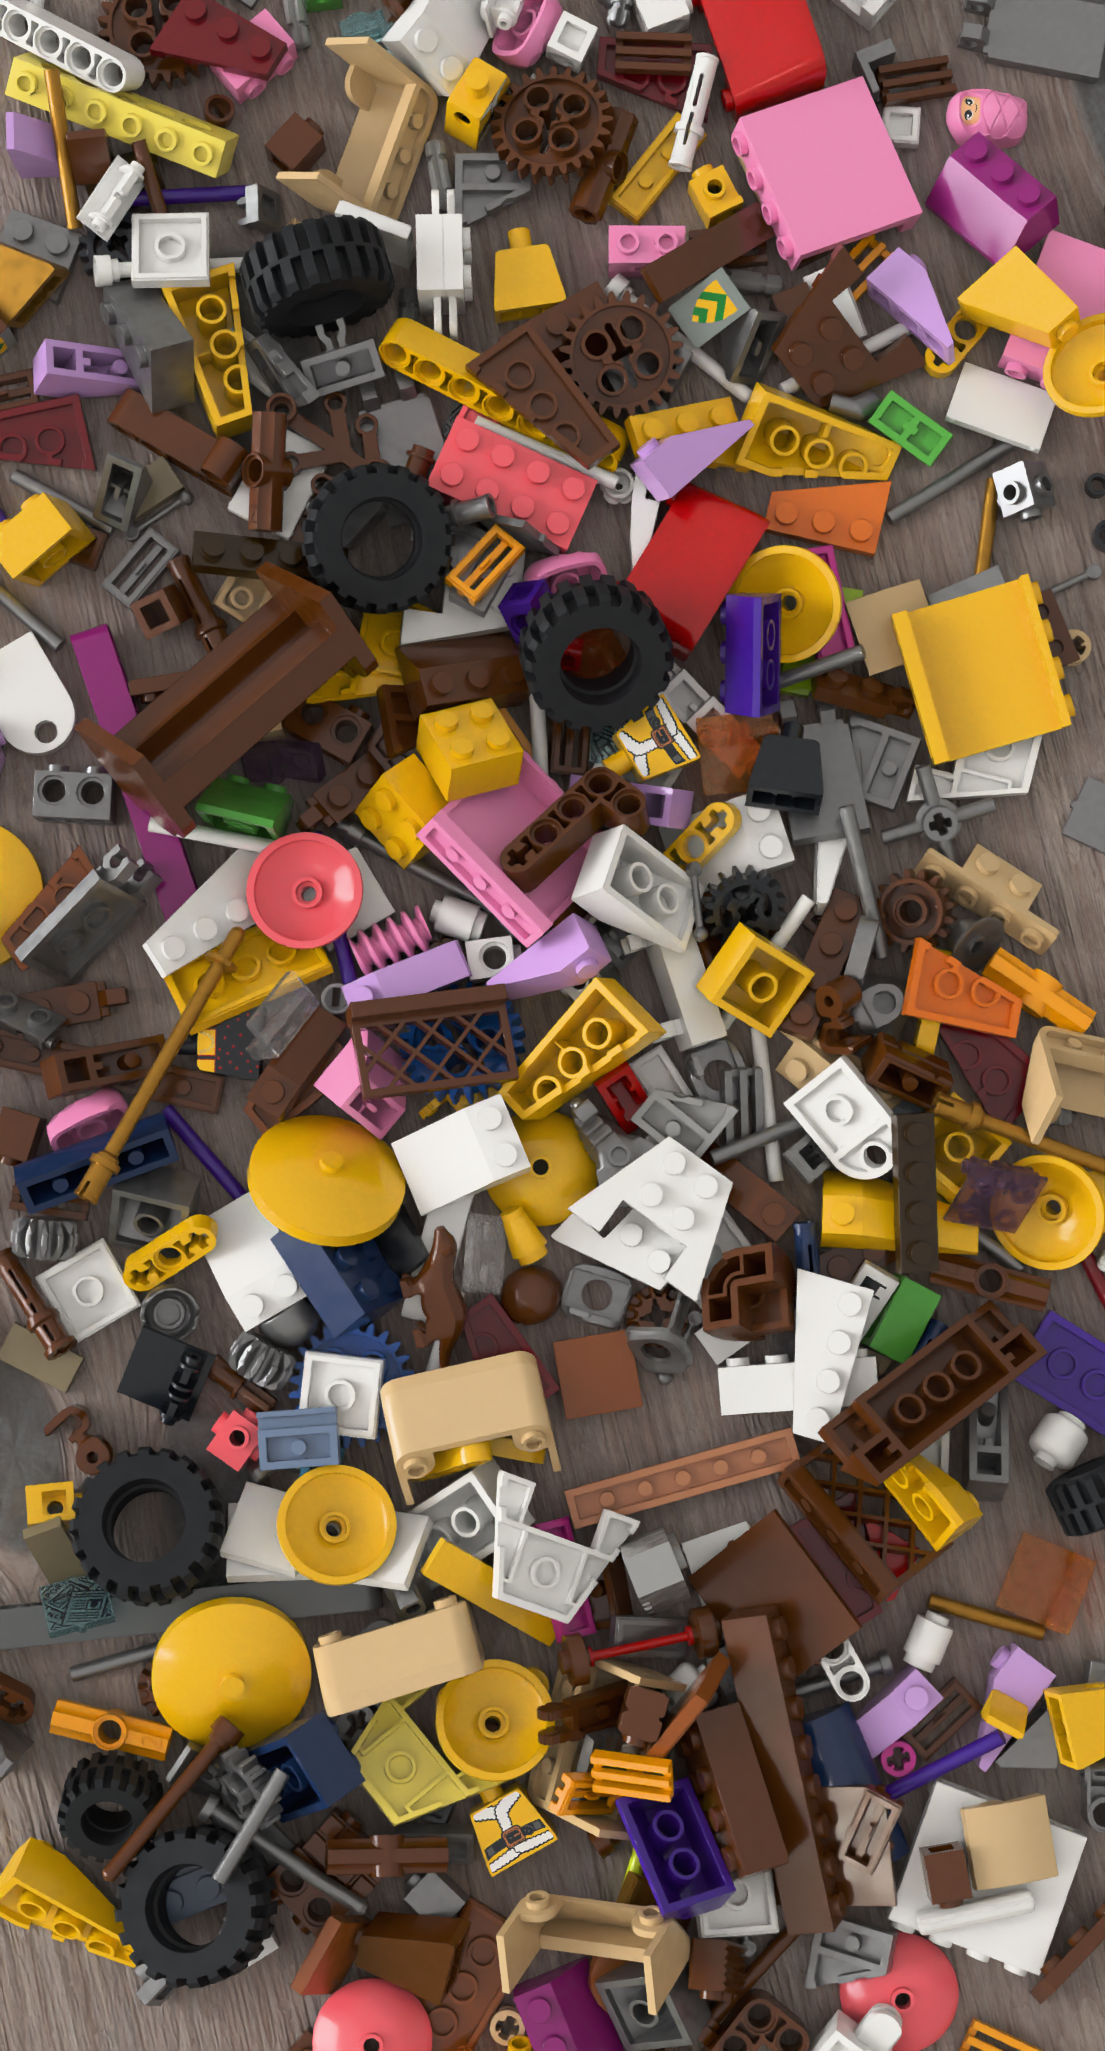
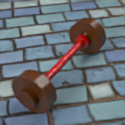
M704 1605L689 1609V1625L685 1626L684 1632L592 1651L590 1646L585 1647L579 1632L563 1635L561 1637V1651H557L559 1669L562 1675L567 1674L569 1683L574 1688L590 1684V1667H594L597 1660L686 1641L689 1646H694L700 1660L713 1658L719 1651V1642L722 1641L721 1625L718 1618H713L709 1607Z

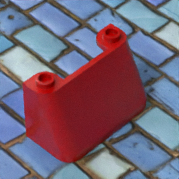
M691 0L693 8L696 7L700 14L704 13L725 74V89L720 90L721 102L725 112L732 113L735 124L738 123L740 117L823 89L827 73L826 62L806 0Z
M690 482L672 498L666 499L664 504L669 506L670 509L627 578V581L635 585L637 591H644L651 598L671 637L673 645L671 652L674 657L683 662L686 661L771 522L754 511Z

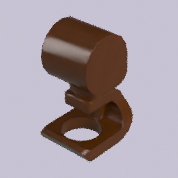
M842 975L819 987L815 994L818 1013L823 1017L831 1018V1020L822 1025L818 1039L822 1050L829 1054L850 1055L873 1041V1036L853 1035L843 1030L855 1023L854 1017L850 1016V1011L862 999V991L859 984L850 976Z
M79 1404L71 1405L63 1409L44 1427L45 1436L54 1434L55 1429L72 1415L76 1419L77 1424L68 1440L71 1443L76 1442L78 1444L75 1455L76 1464L85 1474H99L100 1471L96 1468L105 1460L109 1465L112 1463L114 1457L113 1448L104 1436L100 1434L89 1435L87 1433L92 1426L89 1409Z

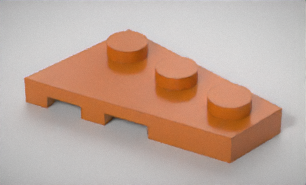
M892 481L771 492L765 517L771 522L764 533L820 546L833 545V549L873 558Z
M915 938L901 1015L1005 1038H1016L1023 1003L1021 998L985 976H980L963 966L962 962L954 957L945 955L932 947V944L923 938Z

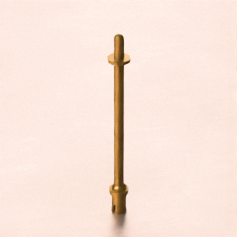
M236 926L229 931L217 953L212 951L205 953L204 957L211 963L105 1149L98 1151V1153H92L89 1159L91 1165L79 1186L73 1192L87 1202L89 1200L91 1204L97 1205L98 1199L112 1175L119 1173L121 1168L118 1166V1156L223 973H235L238 968L231 962V959L245 936L244 930L241 927Z
M940 1091L937 1092L933 1099L932 1105L935 1108L931 1107L930 1112L934 1113V1116L961 1125V1129L965 1132L971 1133L973 1130L983 1129L1105 1175V1158L1047 1136H1043L1039 1145L1032 1144L1028 1129L985 1114L981 1103L976 1101L967 1103Z

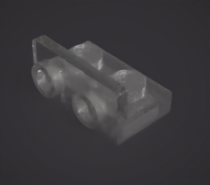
M468 1213L462 1292L501 1293L506 1234L500 1216Z

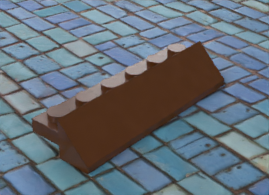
M988 1300L970 1315L966 1314L862 1393L848 1408L825 1424L818 1434L844 1464L840 1469L841 1471L878 1487L1037 1363L1048 1352L1022 1323L1014 1327L991 1300Z

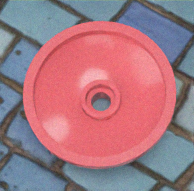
M313 832L289 834L269 844L254 861L246 886L247 904L257 926L275 942L294 949L319 948L340 938L356 920L363 900L362 875L353 856L334 839ZM309 888H314L316 891L315 898L311 901H305L304 892Z
M893 1930L898 1932L891 1972L885 1976L869 1979L860 1978L853 1982L839 1984L840 2004L843 2013L858 2024L877 2003H885L895 2007L903 2021L901 2038L893 2046L892 2050L920 2051L936 2042L952 2023L958 2006V1981L949 1959L935 1943L917 1933L908 1934L900 1930ZM906 1993L909 1995V2000L905 2005L895 2003L898 1994Z
M380 1977L357 1979L336 1990L322 2006L313 2030V2051H367L364 2047V2042L369 2038H374L379 2042L377 2051H432L433 2036L431 2022L421 2001L415 1994Z

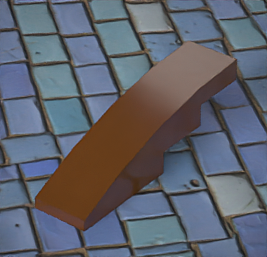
M756 201L643 267L640 272L655 299L661 304L774 237L775 233L772 226L767 225L761 206Z

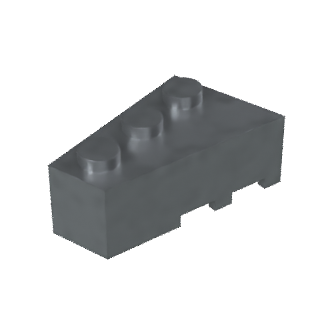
M131 279L113 283L112 286H103L104 302L100 303L102 320L106 326H109L152 414L195 403L194 339L155 288H133Z

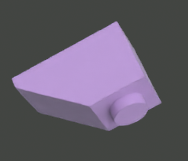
M6 112V150L20 178L60 177L52 123L16 112Z

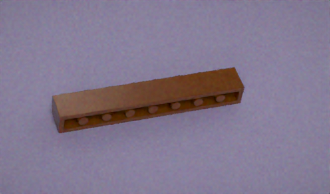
M777 1604L732 1610L721 1620L737 1699L744 1715L790 1860L789 1863L774 1869L788 1936L834 1932L846 1915L847 1905L844 1893L842 1891L838 1892L835 1877L838 1875V1861L835 1853L830 1852L827 1838L830 1834V1824L827 1814L822 1813L819 1802L821 1782L818 1774L813 1773L811 1764L813 1756L812 1740L809 1734H805L802 1722L805 1714L802 1697L796 1694L794 1684L796 1665L791 1655L788 1656L785 1642L788 1636L787 1623L785 1618L780 1616Z

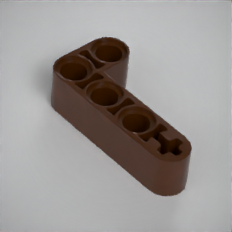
M127 388L107 419V423L121 434L158 456H164L170 463L226 496L233 498L243 480L241 473L242 464L249 454L245 448L223 435H220L217 440L168 410L152 414L144 396L132 389Z
M607 767L591 769L504 848L500 855L503 872L524 894L536 889L604 824L610 829L625 824L640 837L648 831L650 825L645 795Z
M755 1988L749 1990L734 2006L721 2023L722 2027L717 2031L718 2036L709 2047L704 2045L701 2051H728L724 2048L723 2044L725 2040L732 2036H739L745 2041L743 2047L738 2051H757L763 2043L772 2051H808L810 2040L804 2022L767 1991ZM764 2004L769 2008V2012L764 2018L757 2020L748 2015L753 2005ZM793 2029L800 2033L799 2040L795 2044L785 2045L780 2041L781 2034L786 2030Z

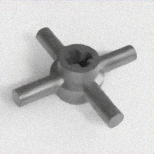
M924 764L918 766L915 770L924 803L917 810L914 821L881 830L880 834L883 844L885 846L919 835L924 841L937 845L939 853L958 865L951 840L959 833L962 822L995 813L994 800L991 797L957 808L949 800L939 798L931 765ZM940 813L947 820L942 822V828L936 830L929 822L934 821L933 815Z

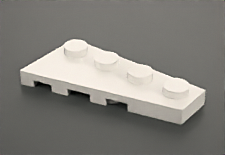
M237 849L142 945L162 978L196 960L207 951H211L223 944L233 927H241L245 931L256 924L248 908L246 886L251 867L260 853Z
M797 1268L793 1433L825 1442L818 1432L825 1424L840 1414L874 1290Z

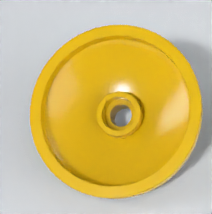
M1105 313L1095 314L1082 319L1076 333L1067 341H1060L1053 348H1050L1045 358L1043 380L1050 398L1060 409L1075 416L1091 418L1105 416Z
M779 545L756 552L749 557L728 594L782 593L781 663L804 660L824 648L835 634L842 614L841 589L832 569L818 555L798 546ZM789 595L793 596L797 602L793 610L788 609L785 604L786 598Z
M552 1112L544 1119L522 1120L516 1115L511 1120L530 1162V1172L487 1189L488 1194L502 1212L512 1206L521 1205L523 1211L527 1213L536 1226H550L562 1223L572 1214L568 1208L596 1188L598 1181L596 1164L589 1157L588 1152L585 1151L583 1142L580 1141L578 1131L575 1128L574 1120L558 1112ZM537 1160H544L548 1164V1171L543 1175H538L533 1170V1165Z
M1035 1154L1016 1161L1000 1175L994 1185L990 1198V1218L998 1240L1017 1260L1037 1269L1061 1270L1083 1261L1099 1244L1105 1229V1202L1098 1184L1082 1166L1050 1154ZM1051 1200H1055L1060 1204V1212H1056L1051 1208Z
M327 1465L310 1470L291 1485L279 1506L276 1528L282 1552L299 1573L321 1584L341 1586L356 1583L367 1578L384 1563L394 1545L397 1520L391 1498L375 1478L355 1467ZM331 1523L336 1524L340 1530L339 1535L330 1536L326 1531V1526Z
M485 1660L483 1669L451 1680L444 1687L435 1713V1728L440 1746L455 1767L473 1778L489 1782H502L518 1778L533 1769L550 1747V1745L538 1743V1732L547 1727L555 1726V1720L547 1722L537 1719V1708L552 1702L551 1697L540 1679L527 1668L508 1660ZM487 1719H495L499 1724V1730L495 1732L489 1731L485 1726V1721Z

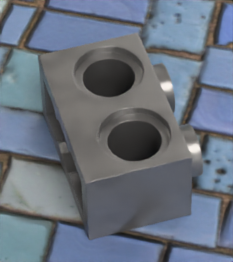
M47 765L46 770H35L32 816L39 822L115 826L118 784L104 767L89 766L85 767V772H70L69 766ZM57 784L64 785V797L58 802H50L48 800L49 789ZM95 786L103 787V799L99 803L88 804L86 794L89 789Z

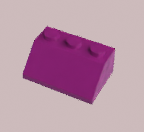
M979 131L949 156L925 202L926 207L993 265L1015 246L1025 254L1060 224L1057 196Z
M587 1955L521 1982L514 1987L513 1999L534 2051H625L609 2013L597 2004L588 1987L591 1967L589 1966L590 1962Z

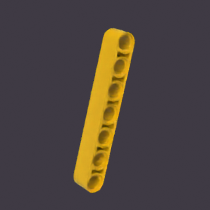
M406 317L398 318L394 321L378 349L379 356L386 365L498 421L518 433L565 452L466 371L465 365L478 357L479 353L415 320ZM601 416V419L619 441L620 448L596 466L614 473L629 446L630 440L624 428Z

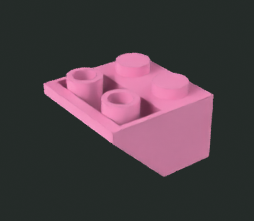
M371 1030L361 1031L363 1045L377 1054L385 1042ZM352 1038L314 1084L318 1090L380 1140L383 1139L406 1111V1095L362 1100ZM390 1046L381 1056V1058L399 1071L403 1067L402 1063L406 1061ZM365 1056L366 1065L368 1066L372 1060ZM375 1064L368 1073L371 1089L388 1087L394 1079L392 1074L378 1064ZM398 1080L397 1083H396L394 1086L406 1085V1084H404L403 1082H401L400 1080Z

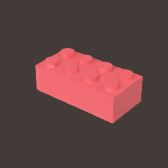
M458 415L428 479V485L434 491H439L444 501L442 504L444 506L450 505L453 499L465 501L490 493L496 503L497 515L527 521L560 548L559 554L567 552L598 482L594 478Z

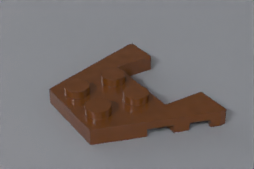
M840 244L833 250L830 255L832 258L822 274L819 273L811 285L813 288L800 307L797 306L770 348L811 404L820 408L830 405L833 393L851 397L926 365L925 358L909 336L905 334L876 358H873L833 303V299L863 275V272L848 251Z

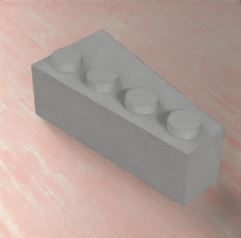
M663 1526L625 1540L620 1546L624 1564L638 1599L648 1616L692 1599L681 1573V1569L688 1567L674 1532L666 1535Z

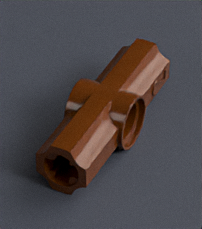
M612 106L614 114L612 117L615 125V130L611 131L613 142L612 144H604L605 157L594 155L595 169L587 165L582 166L583 177L580 178L569 207L571 215L585 224L596 225L598 221H602L614 186L621 185L627 176V152L639 121L635 114L626 111L622 107Z
M253 412L251 453L244 459L241 470L244 484L250 487L248 530L282 532L284 491L290 487L294 474L291 461L285 457L286 413Z
M938 1253L939 1271L929 1272L928 1283L1042 1313L1050 1293L1051 1279L957 1254ZM985 1270L994 1271L999 1278L998 1287L992 1292L983 1290L979 1283L980 1276Z
M369 1835V1838L326 1839V1875L369 1874V1877H404L405 1873L448 1872L449 1847L447 1837L419 1836L405 1838V1835Z

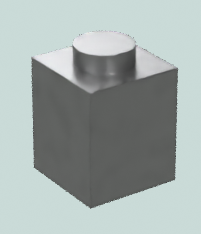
M411 1873L404 1883L408 1887L405 1891L404 1900L420 1915L452 1918L466 1903L467 1893L446 1873Z

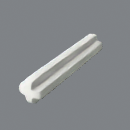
M1021 1889L963 1902V1905L955 1908L943 1909L938 1907L919 1911L916 1913V1922L920 1934L925 1936L1032 1913L1035 1910V1903L1029 1889Z

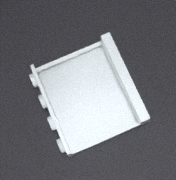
M940 1777L929 1782L927 1786L929 1797L896 1888L898 1904L896 1907L885 1906L884 1908L888 1919L892 1920L891 1926L902 1932L914 1934L915 1929L918 1930L916 1913L939 1907V1904L932 1905L927 1896L919 1848L959 1841L964 1849L973 1897L964 1899L963 1902L1021 1889H1029L1034 1898L1035 1910L1032 1913L930 1934L928 1939L945 1948H951L952 1943L967 1948V1955L982 1962L988 1963L990 1957L1004 1962L1003 1967L1006 1970L1019 1976L1026 1977L1027 1972L1039 1976L1087 1837L1081 1830L1049 1818L1058 1876L1019 1885L974 1890L960 1808L991 1800H1002Z

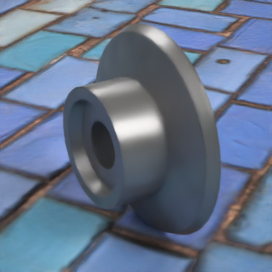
M984 917L977 921L968 918L961 921L948 938L947 945L949 950L952 951L951 956L962 962L963 966L973 972H977L998 949L1003 938V923L996 917Z

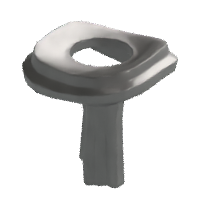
M720 1039L697 1047L686 1056L685 1070L696 1097L722 1102V1090L711 1089L704 1081V1069L710 1062L721 1060L728 1063L731 1068L746 1067L739 1048L731 1040ZM748 1076V1097H749L751 1092H750V1079H749V1076ZM733 1077L732 1080L733 1104L738 1102V1077Z
M592 1263L576 1264L570 1269L561 1298L562 1310L570 1318L606 1329H617L621 1326L632 1293V1282L623 1274L604 1266ZM595 1279L602 1280L610 1286L612 1300L606 1308L592 1310L583 1303L582 1290L589 1281Z
M678 1291L667 1328L628 1326L625 1331L628 1347L639 1363L650 1372L664 1374L679 1373L685 1370V1368L690 1367L693 1363L692 1351L681 1335L691 1299ZM656 1343L662 1345L670 1351L671 1356L668 1358L653 1357L647 1354L644 1344Z

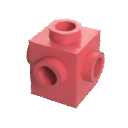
M248 1407L244 1411L236 1408L231 1414L224 1411L211 1429L216 1435L206 1450L239 1472L244 1468L249 1459L255 1462L259 1459L258 1418H256V1412ZM237 1430L244 1433V1443L236 1439L235 1433Z

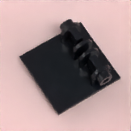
M143 1325L117 1392L159 1409L160 1421L165 1425L173 1426L181 1419L189 1422L217 1355Z

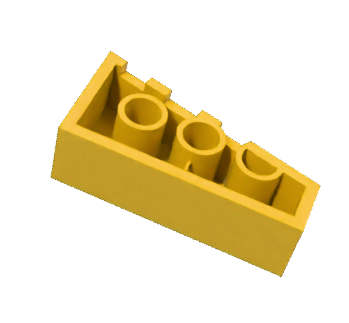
M234 262L210 270V287L161 288L162 298L194 339V384L217 440L220 435L229 438L252 430L253 413Z
M595 977L518 1067L519 1079L506 1082L497 1094L501 1093L503 1100L522 1120L544 1119L590 1087L594 1082L663 1036L667 1031L614 978Z

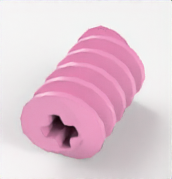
M418 905L414 906V919H411L405 911L400 912V925H397L388 917L386 918L385 931L374 923L371 925V937H368L361 929L357 930V943H354L347 936L360 969L365 975L373 972V965H376L379 969L387 967V959L389 958L393 963L402 961L401 953L403 952L409 958L415 956L417 946L423 952L430 950V941L433 938Z

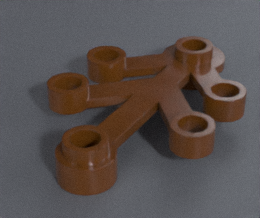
M283 392L275 393L267 400L266 411L275 412L279 408L287 409L289 414L287 415L286 426H289L322 449L320 451L300 454L293 451L285 452L286 458L293 459L298 463V466L293 469V478L297 477L302 470L344 464L349 469L373 463H388V465H391L388 461L380 458L377 441L378 420L372 414H361L355 422L356 434L363 439L365 459L351 450L345 416L347 400L342 393L333 392L327 394L324 399V410L330 416L333 437L297 413V405L291 395ZM332 400H339L343 405L340 409L333 410L328 404ZM363 422H371L374 428L371 431L365 432L360 428V425ZM325 473L316 474L311 480L313 496L316 497L320 492L315 488L318 482H327L336 476L330 477Z

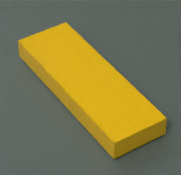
M678 111L627 173L625 181L615 188L608 202L609 205L636 225L640 223L680 173L668 166L676 134L673 132L676 122L680 121L682 115ZM704 132L703 139L698 141L695 153L707 139V133Z

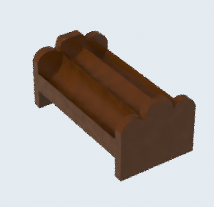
M268 561L264 562L255 572L273 597L115 735H112L86 717L74 727L128 798L141 810H146L160 827L173 836L178 834L185 838L197 827L184 807L339 670H344L353 678L358 675L366 678L379 666L376 658L330 591Z

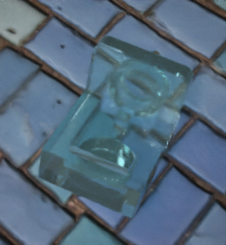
M382 9L367 14L365 12H356L347 16L344 21L338 22L341 37L369 36L376 42H380L394 25L393 21L386 23ZM382 43L383 48L387 50L390 54H392L390 50Z

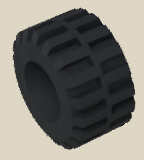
M1105 1455L1058 1476L1045 1490L1066 1536H1084L1105 1529Z
M109 1750L108 1755L104 1756L101 1751L92 1753L91 1760L84 1757L78 1761L77 1768L72 1767L68 1773L67 1780H65L57 1815L61 1837L68 1838L67 1845L72 1850L78 1848L80 1849V1856L87 1859L90 1855L96 1857L95 1862L104 1863V1859H112L162 1798V1783H158L159 1776L155 1770L148 1771L149 1763L143 1759L138 1762L135 1761L134 1754L126 1752L125 1756L118 1755L117 1750ZM114 1802L123 1806L126 1810L118 1812L107 1811L98 1807L95 1803ZM157 1830L145 1844L150 1843V1840H154Z

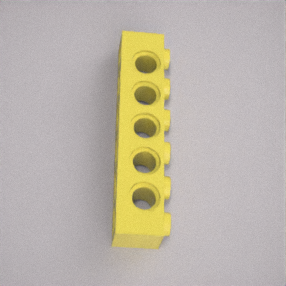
M27 52L13 58L5 95L50 112L44 70L59 69L66 119L90 129L104 128L108 136L130 145L133 142L146 139L150 153L213 178H218L230 171L239 134L131 91L106 92L32 52Z

